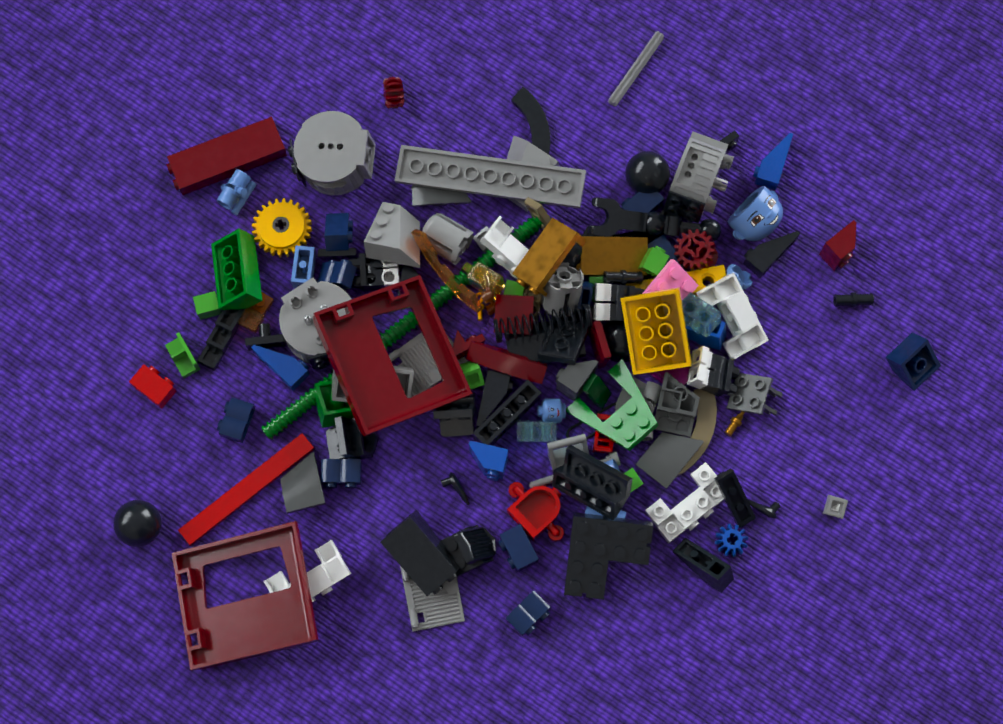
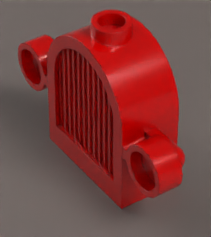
M513 482L509 486L508 492L512 498L518 500L507 509V513L518 525L521 524L525 533L533 541L546 529H548L550 540L554 542L560 541L563 538L564 530L561 526L554 525L553 523L558 518L560 512L559 498L562 496L561 493L554 487L551 489L546 486H535L524 492V487L521 483Z

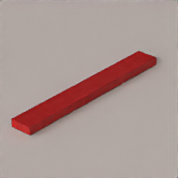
M301 433L178 531L187 543L192 546L312 452L314 447Z

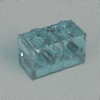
M691 292L682 300L685 324L691 327L697 334H702L707 338L721 323V311Z
M518 420L517 441H557V421Z

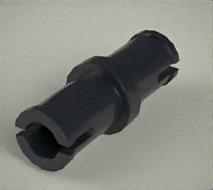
M620 270V272L604 271L603 282L620 283V285H626V283L642 284L643 273L641 271L626 272V270Z
M856 292L848 295L834 294L833 303L835 307L873 305L874 296L872 293L856 294Z

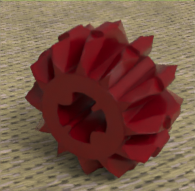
M399 77L385 78L383 81V95L386 107L392 109L403 107L404 90L402 80Z

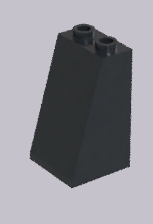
M417 510L391 530L380 542L426 596H429L431 593L437 594L443 588L442 584L446 580L451 582L458 576L456 572L460 567Z

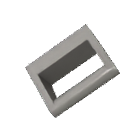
M585 434L547 443L548 457L553 472L554 469L564 464L566 446L572 445L589 454Z

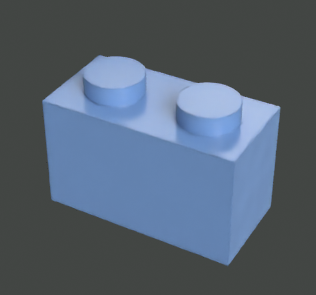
M295 246L291 276L293 288H297L314 277L317 255L315 247Z

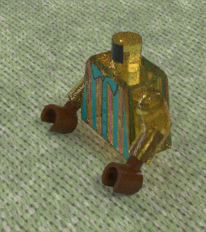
M466 262L461 272L467 275L470 285L482 292L480 295L485 304L490 302L489 305L485 306L488 315L494 314L496 294H500L505 288L503 276L480 262H477L475 266Z

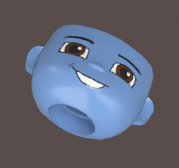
M761 186L750 194L728 219V224L734 230V238L748 241L764 239L777 228L782 220L783 207L775 191H770L765 186Z

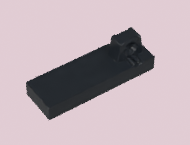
M730 468L725 472L719 473L714 479L735 523L741 528L756 519V516L734 470Z

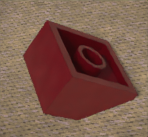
M855 220L829 239L819 253L833 271L837 268H844L853 257L852 252L855 249L857 222Z

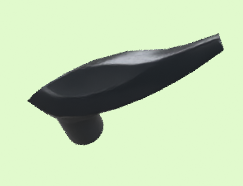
M451 472L448 478L441 480L443 487L452 484L454 490L460 495L466 505H470L467 495L454 473Z
M747 499L752 507L770 518H776L775 513L781 507L777 502L768 507Z

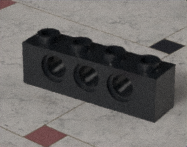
M527 380L473 432V438L478 443L493 446L541 399L542 392Z

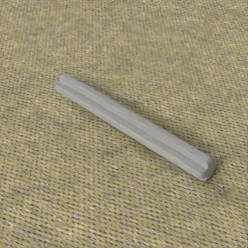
M657 31L652 36L610 96L608 102L611 105L617 106L664 39L662 33Z

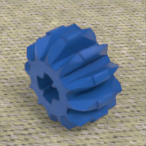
M727 524V530L724 527H720L721 533L715 534V537L720 540H716L714 543L715 545H721L718 552L724 549L725 557L731 552V556L734 558L736 557V552L741 555L743 553L742 548H747L748 545L744 541L748 540V536H742L745 532L744 529L740 532L737 531L739 525L736 524L734 529H732L731 524ZM730 536L736 540L733 545L730 544L731 542H727Z

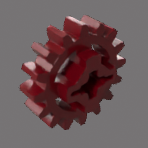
M696 229L695 233L688 230V235L682 233L683 238L676 239L679 245H674V249L677 251L674 255L678 258V263H683L685 269L690 266L691 271L695 267L701 270V265L703 264L708 267L707 261H713L711 255L716 254L715 249H713L716 246L714 242H711L713 240L711 235L707 236L706 231L700 234L699 229ZM693 244L695 245V247H697V248H696V250H697V251H696V254H697L696 256H695V253L693 252V248H694V247H693Z

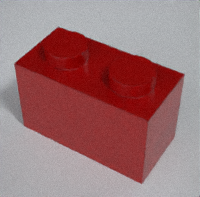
M143 364L129 383L162 409L177 392L173 387L174 383L167 377L161 378L158 375L160 372L153 366L148 368Z

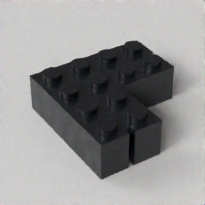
M574 512L564 595L582 597V593H586L587 598L604 600L609 560L649 565L653 522L618 517L611 520L606 516Z

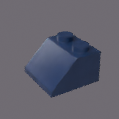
M911 333L885 357L892 371L913 391L941 366L928 339L915 333Z

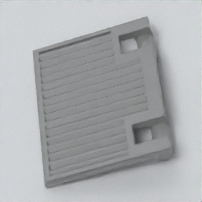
M422 332L389 354L391 362L399 357L402 363L398 366L411 367L414 370L411 397L435 386L443 380ZM447 335V337H448V339H449V341H450V344H451V346H452V348H453V344H454V343H453V341L449 338V336ZM465 357L458 360L459 364L468 362Z
M400 566L412 632L465 621L457 577L451 582L446 580L442 584L443 588L437 594L431 593L429 596H426ZM418 613H423L425 622H418Z

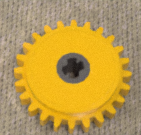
M285 198L282 199V202L275 199L274 204L268 201V207L262 205V212L257 210L259 217H253L256 223L252 224V228L256 230H253L252 234L256 236L254 239L256 243L259 242V248L264 247L265 253L270 250L271 256L278 253V256L281 257L282 253H285L289 257V252L292 251L295 254L296 245H307L305 239L311 238L308 233L312 232V227L309 226L312 222L311 219H308L310 216L308 213H305L304 207L300 208L298 202L293 205L292 199L288 203Z

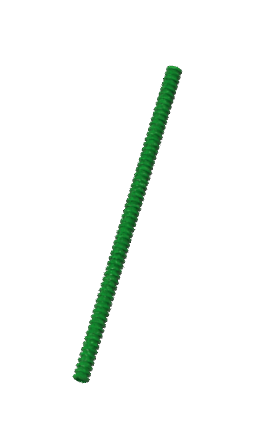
M531 216L532 218H528L527 222L524 221L522 226L519 225L518 229H514V232L510 234L520 243H525V239L529 240L530 236L535 235L534 232H539V229H543L541 227L543 223L539 218ZM487 250L486 254L483 253L481 255V258L478 257L477 261L472 262V265L469 264L468 268H464L463 270L468 275L460 271L458 276L455 275L454 279L451 278L449 280V283L446 282L445 286H441L440 290L437 289L435 294H431L430 298L436 311L439 310V307L442 308L444 303L447 304V300H452L453 296L456 297L457 293H461L462 289L465 290L467 285L470 286L471 284L468 279L475 282L476 278L479 279L480 275L485 274V271H483L485 267L481 269L479 263L481 266H486L485 269L493 268L494 264H498L492 257V251ZM409 311L408 315L403 316V319L400 318L398 323H394V326H389L390 329H386L384 334L380 333L386 351L387 347H392V343L396 344V340H401V336L405 337L407 332H411L410 329H415V326L418 325L413 311ZM329 373L328 377H324V380H320L319 383L332 381L333 373ZM315 387L313 389L310 388L308 393L305 392L304 396L301 395L300 399H296L294 404L291 403L289 408H285V411H280L281 414H277L275 419L271 418V422H266V426H261L262 431L269 439L273 440V437L278 436L279 432L282 433L284 428L287 429L289 424L292 425L294 420L297 421L298 417L301 418L303 413L306 414L308 409L311 410L312 406L317 405Z

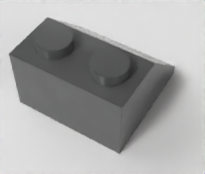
M591 360L576 363L575 365L568 364L565 369L561 368L556 376V390L572 401H575L583 392L582 388L590 375L597 372L598 361Z

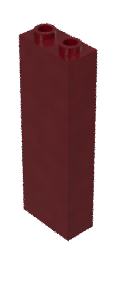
M272 117L169 155L167 156L169 163L166 165L169 173H174L176 179L172 181L176 190H180L182 195L232 177L236 169L245 172L285 157L287 153Z

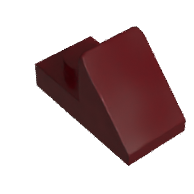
M457 330L453 344V351L457 360L467 356L471 340L485 344L486 339L483 334L478 336L472 335L465 342Z

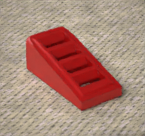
M597 413V417L600 420H607L611 416ZM595 431L593 452L612 453L614 442L610 439L598 438L600 433ZM598 442L609 443V446L598 445Z

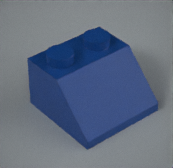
M470 441V454L482 473L487 476V479L493 481L503 479L508 460V449Z

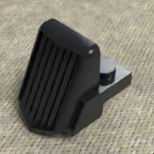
M475 393L434 409L433 416L434 419H439L442 436H466L473 434L474 413L476 410Z
M342 416L334 418L335 427L326 431L329 458H372L379 440L377 434L372 433L363 436L355 418L349 419Z
M478 525L467 527L441 540V543L460 567L456 572L458 574L457 577L494 561L493 557L496 554L495 538L484 527H479Z

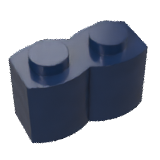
M342 259L338 262L329 260V262L322 263L317 283L320 281L329 282L341 287L343 290L351 289L357 267L352 265V262Z
M231 398L230 402L227 401L224 407L225 417L219 421L217 427L219 435L243 443L255 411L254 404Z
M321 459V484L325 485V488H337V485H345V488L353 489L357 488V485H361L362 461L360 459Z
M533 590L506 617V620L522 636L525 633L529 635L535 630L536 626L534 624L539 619L544 621L550 615L548 610L551 607Z

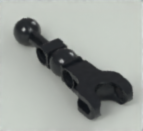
M592 198V205L602 208L606 213V220L602 225L589 226L588 233L592 235L610 237L618 230L624 229L646 232L652 236L659 234L680 236V233L688 234V230L695 233L696 229H699L700 234L706 231L707 236L711 235L713 239L711 242H714L721 234V226L714 219H705L700 224L683 222L682 217L666 216L659 212L643 213L623 210L614 199Z

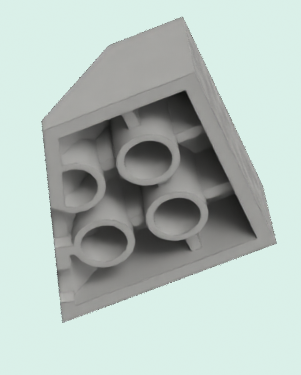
M513 136L507 159L559 166V162L529 141ZM509 199L528 212L524 201Z
M382 202L364 240L366 258L420 268V221L401 205Z

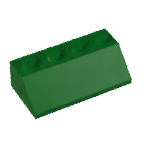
M240 228L211 244L218 309L220 310L246 309L263 301L255 236Z

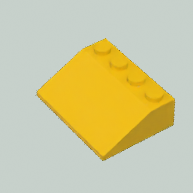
M680 287L620 298L633 375L692 365Z

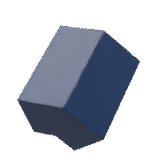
M583 281L578 303L579 309L585 303H588L591 308L595 285L588 281Z

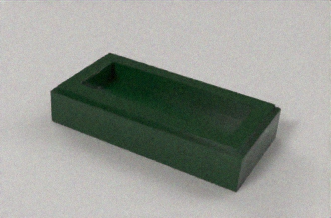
M593 373L582 388L594 404L603 409L612 394L603 381Z

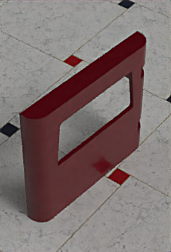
M420 275L313 313L316 330L363 436L472 395V391ZM399 288L400 295L394 297L392 290ZM345 308L346 315L339 317L337 310ZM406 308L412 309L443 379L441 383L411 398H407L372 319L374 316Z
M297 521L172 553L190 670L211 668L319 641ZM276 547L281 548L291 583L290 588L207 608L204 571L206 565ZM181 575L188 576L189 584H182ZM197 635L198 645L192 646L191 636Z

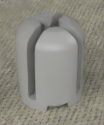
M436 213L425 223L420 234V242L424 247L456 265L462 259L459 255H462L466 248H469L474 232L444 214Z
M562 262L544 286L543 290L547 293V296L542 295V305L550 315H552V309H555L559 318V309L562 308L566 316L568 306L574 314V306H578L584 280V274L580 268L578 271L570 267L569 263Z

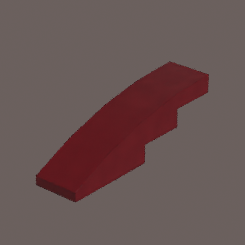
M472 340L466 356L467 360L539 384H542L547 370V364L529 360L522 355L510 353L507 349Z

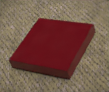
M496 294L494 319H497L498 326L499 320L502 318L507 331V317L509 316L515 331L514 317L517 315L522 328L523 314L526 316L529 325L530 313L534 316L535 296ZM531 316V327L533 335V319ZM516 318L517 334H521L519 324ZM524 318V334L529 335ZM501 321L502 333H505L504 327H503V324H502V321ZM509 321V334H513Z
M595 321L593 322V327L588 332L595 359L598 361V369L606 366L611 353L602 323Z

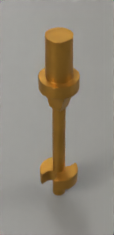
M740 412L736 417H732L730 425L724 432L726 435L731 437L736 428L742 425L741 421L745 412Z

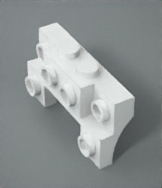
M499 216L480 242L493 252L492 257L499 265L506 268L514 278H517L512 273L529 249L510 234L514 227L510 228L501 220L502 217Z
M734 273L728 274L696 292L704 309L717 304L733 337L722 344L730 359L734 360L768 341L757 318V314L752 309L749 299Z
M706 462L690 474L699 488L670 510L660 498L645 510L668 543L672 542L685 530L689 529L691 531L699 524L698 520L704 517L706 519L714 512L713 508L724 500L714 479L717 475Z
M333 540L314 550L322 564L307 572L312 603L316 601L315 596L320 593L322 596L333 590L331 586L351 574ZM282 571L264 581L270 593L291 587V583L287 581Z

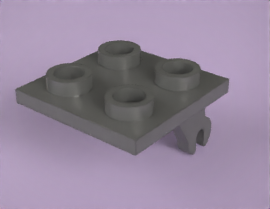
M739 373L738 378L734 382L737 386V392L730 396L727 409L763 415V412L776 416L777 410L765 404L768 394L773 397L777 395L779 398H782L783 393L771 387L773 378Z

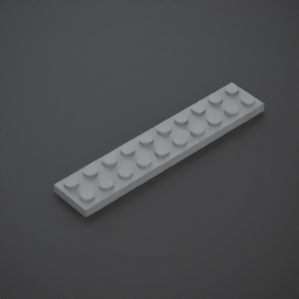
M401 145L394 181L400 184L522 201L529 197L538 203L580 209L586 170Z

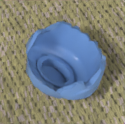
M730 264L727 267L726 275L734 273L743 290L752 285L753 281L750 280V273L742 271L736 264Z

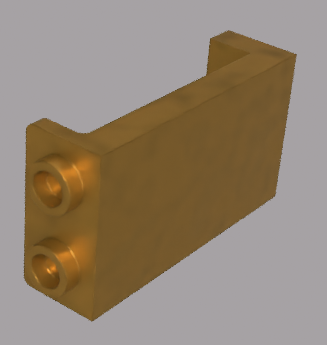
M552 217L512 274L518 278L516 282L524 288L528 285V290L538 296L540 293L546 297L547 293L543 290L544 286L575 243L583 247L586 240L578 232Z
M582 236L586 243L582 247L581 260L576 269L579 271L580 268L584 275H603L604 271L620 272V270H626V272L641 271L643 276H647V273L638 269L648 250V237Z

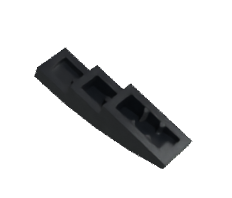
M247 308L222 310L215 322V328L206 341L207 345L197 360L199 364L213 371L216 370Z

